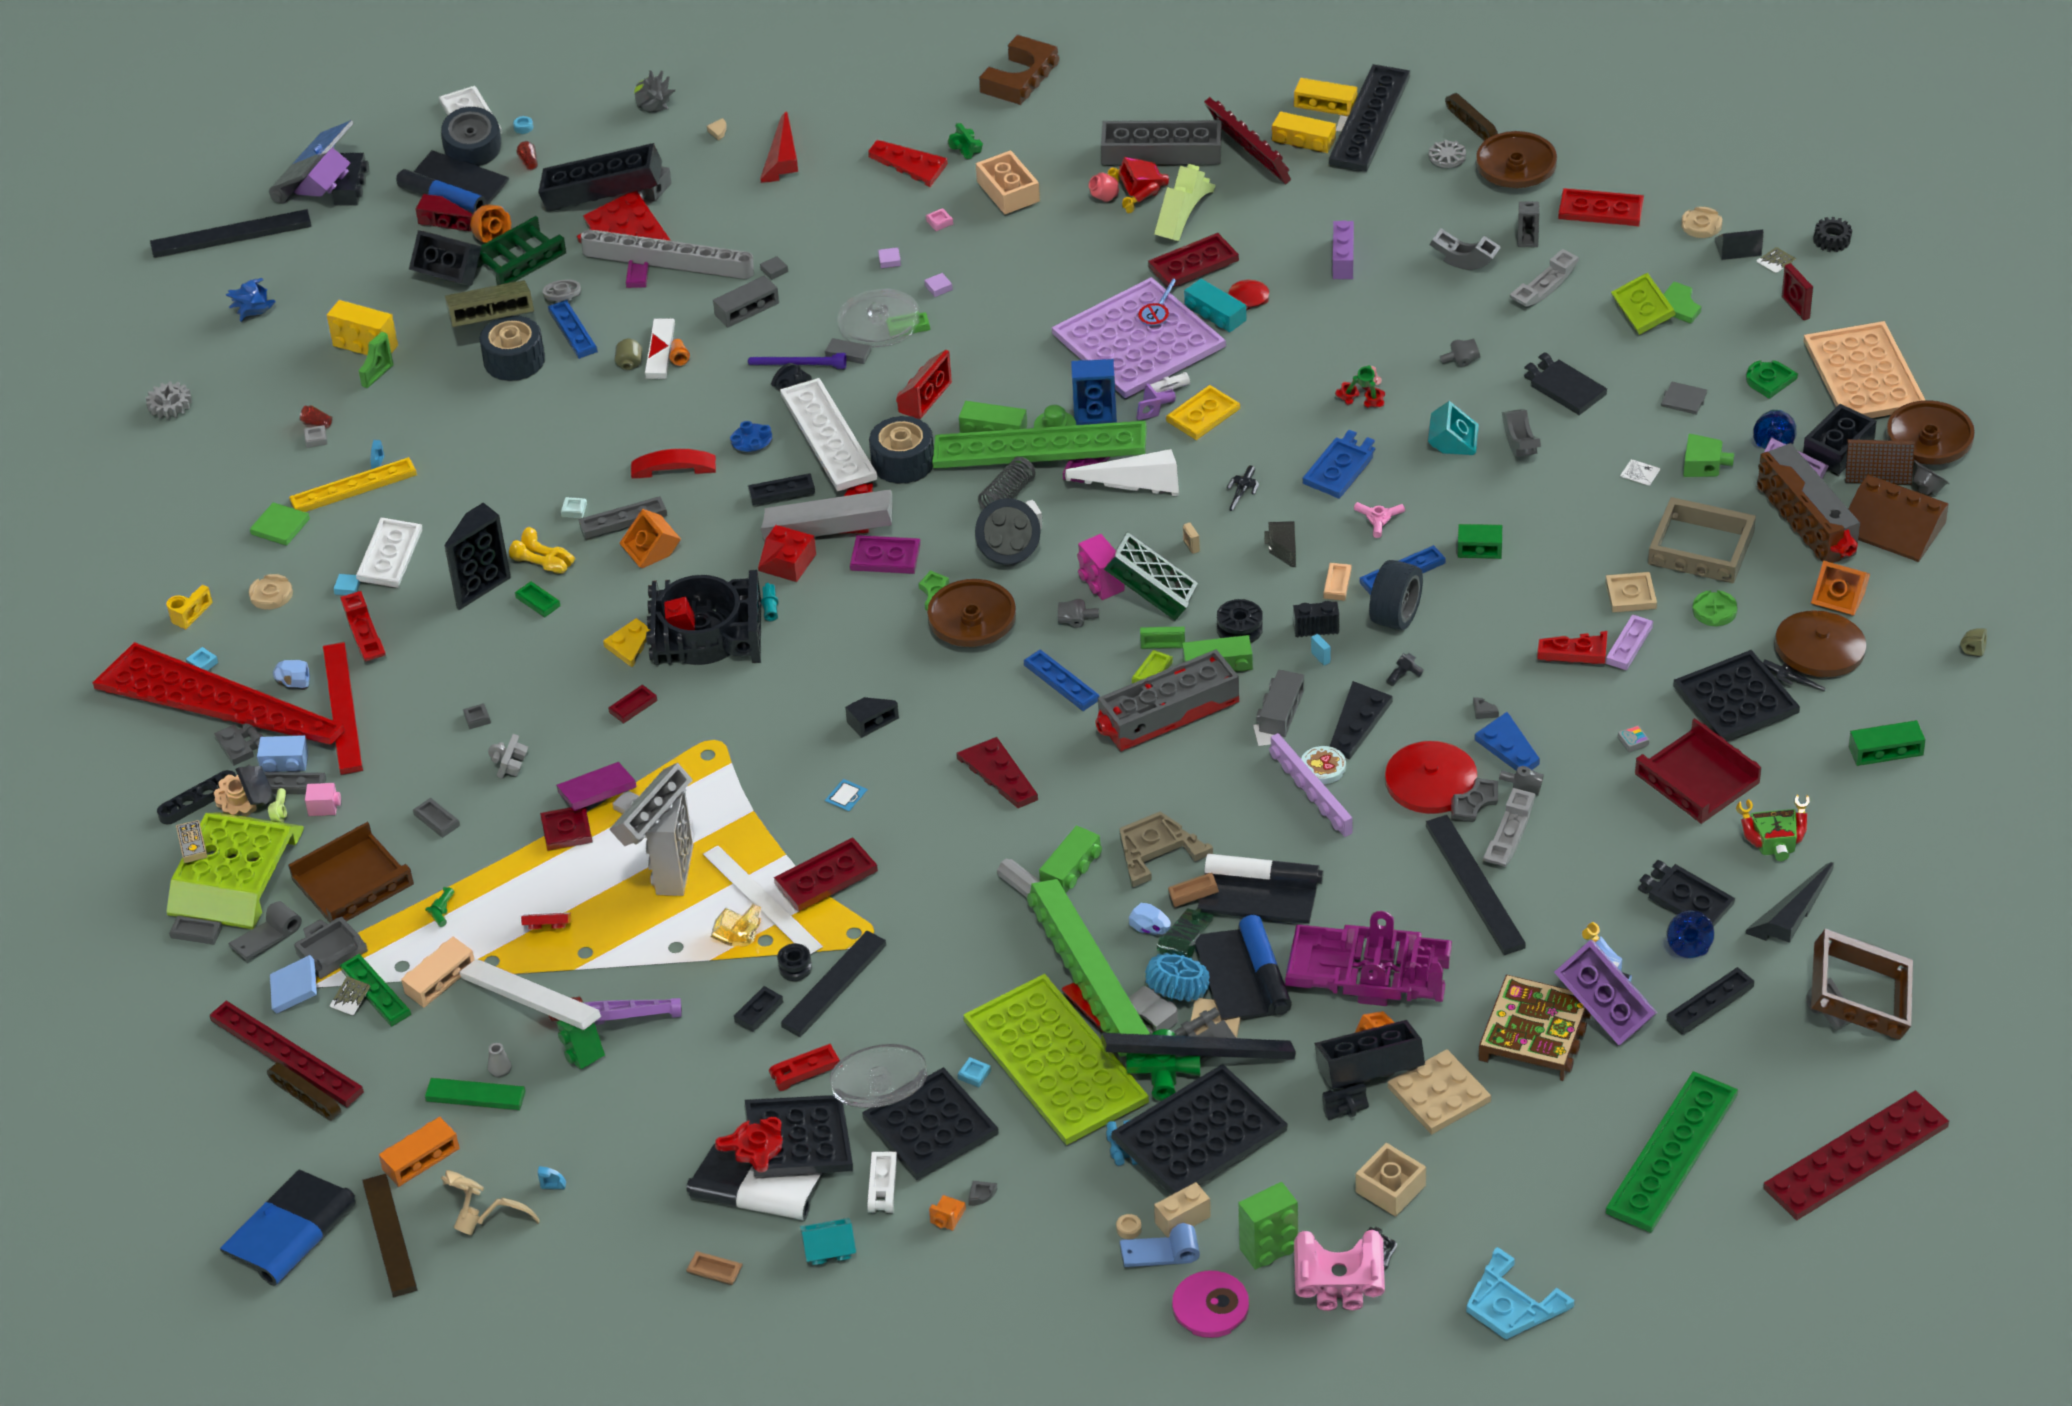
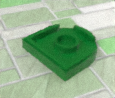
M1774 360L1772 362L1756 361L1748 367L1746 374L1748 385L1769 399L1798 379L1797 372Z

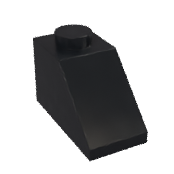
M863 697L845 707L847 723L861 738L899 719L898 703L895 700Z

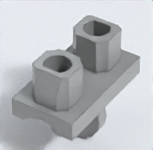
M512 735L507 749L504 747V743L499 742L498 744L491 745L488 750V754L494 763L501 761L497 773L499 778L503 779L505 773L516 777L519 773L522 762L511 758L514 757L524 761L528 746L517 742L518 735Z

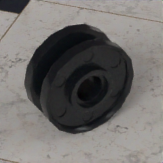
M1234 599L1222 604L1217 610V633L1219 637L1229 638L1249 635L1250 643L1259 639L1263 633V611L1260 606L1246 599Z

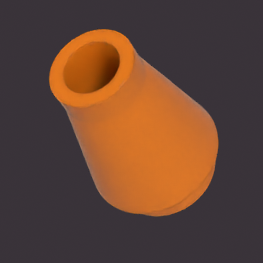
M674 339L671 342L669 355L670 361L677 366L685 365L690 358V353L681 339Z

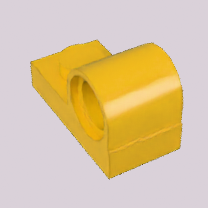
M201 585L189 598L176 595L169 598L166 605L171 622L186 630L213 602L209 587Z

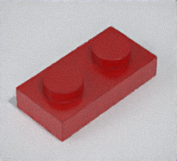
M571 912L526 914L521 916V925H528V929H542L543 924H551V928H565V923L571 922Z

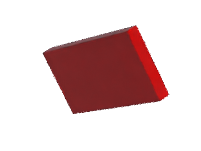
M1563 188L1558 219L1640 226L1644 195Z

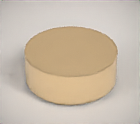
M1125 1214L1119 1217L1116 1222L1118 1235L1124 1239L1138 1237L1142 1230L1141 1220L1133 1214Z

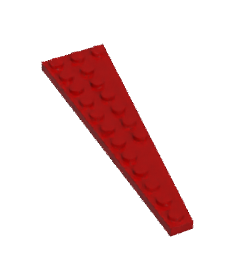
M136 642L92 682L94 689L102 690L106 693L119 694L220 718L224 721L250 724L254 727L287 735L305 736L306 739L330 745L344 732V727L341 723Z

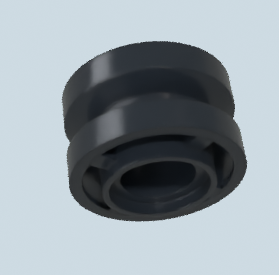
M792 943L785 945L779 950L777 959L779 972L783 978L798 981L806 978L811 973V955L806 946Z

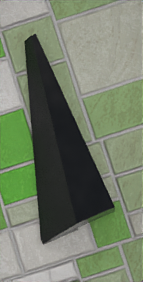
M1827 863L1750 925L1746 929V934L1765 941L1768 940L1769 936L1790 943L1804 916H1808L1833 871L1834 863Z

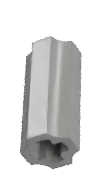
M1006 858L997 869V875L1026 898L1030 893L1031 884L1041 882L1012 859Z

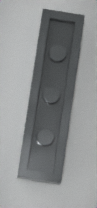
M661 496L580 518L578 521L585 539L631 526L642 509L660 514L662 517L667 516V510Z

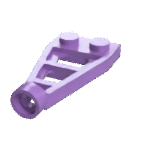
M672 998L671 1000L584 1002V1004L596 1008L600 1012L601 1017L594 1022L595 1025L604 1024L605 1020L670 1013L672 1018L682 1017L680 998Z

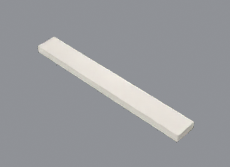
M478 959L460 971L462 979L583 1030L601 1017L599 1010Z

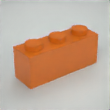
M438 1117L414 1133L407 1135L395 1145L386 1148L379 1154L382 1170L400 1187L460 1148L456 1133L441 1117Z

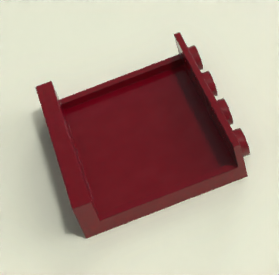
M1694 718L1691 730L1651 758H1647L1643 754L1637 757L1635 775L1702 824L1758 785L1761 778V766L1725 741L1723 737L1718 736L1705 724Z

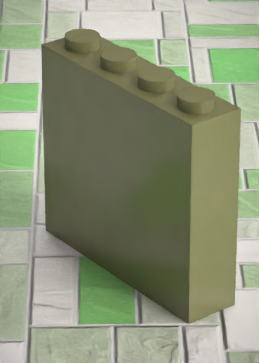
M525 280L445 295L448 315L453 327L534 311L531 292Z

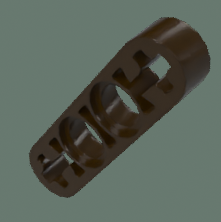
M1453 93L1445 98L1448 110L1483 141L1498 134L1496 127L1458 93Z
M276 1062L267 1070L268 1077L275 1085L325 1119L332 1121L341 1113L340 1106L333 1098L284 1065Z

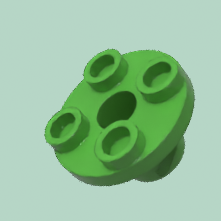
M1059 405L1046 407L1044 413L1038 416L1034 422V428L1076 425L1074 417Z

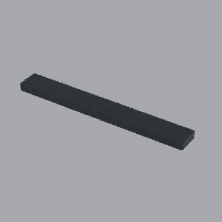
M308 209L150 240L153 258L307 228L311 227Z
M1448 815L1426 821L1427 830L1503 955L1526 949V942Z
M1102 1033L1101 1042L1105 1052L1293 1060L1296 1055L1291 1040Z

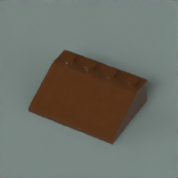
M1867 475L1859 486L1848 509L1860 522L1859 541L1919 562L1946 524L1949 503Z

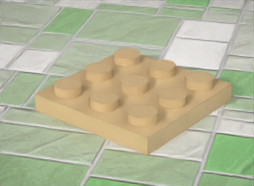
M1448 1049L1426 1060L1425 1065L1419 1066L1412 1071H1406L1388 1081L1389 1090L1431 1135L1491 1102L1490 1093Z

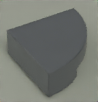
M1473 697L1476 719L1499 717L1496 705L1486 702L1484 698Z
M972 1181L968 1199L969 1206L980 1205L989 1201L997 1192V1183Z

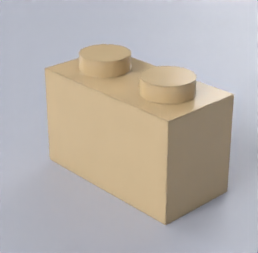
M1195 1182L1154 1204L1155 1224L1166 1237H1170L1171 1230L1180 1223L1195 1226L1211 1217L1210 1198Z

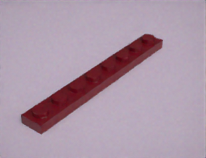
M227 1000L209 1015L213 1023L271 1060L284 1065L345 1107H348L364 1093L363 1087Z

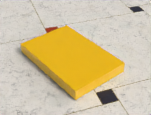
M1209 385L1166 415V422L1193 439L1198 440L1240 410V403Z

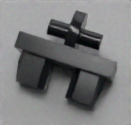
M1355 1083L1349 1084L1343 1090L1336 1092L1329 1090L1322 1094L1325 1116L1328 1120L1346 1114L1351 1118L1356 1116V1111L1369 1107L1364 1083L1359 1085Z

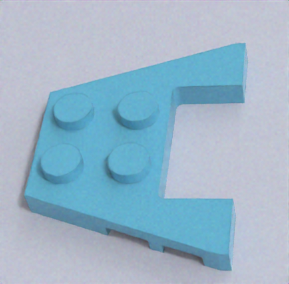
M1496 1247L1489 1264L1485 1267V1272L1480 1282H1478L1466 1306L1467 1313L1504 1339H1508L1574 1307L1575 1300L1558 1288L1552 1291L1541 1303H1537L1501 1278L1515 1265V1259Z

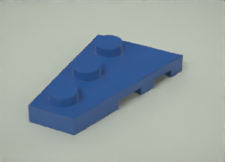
M1508 712L1475 733L1476 742L1515 771L1520 766H1526L1533 770L1540 765V758Z

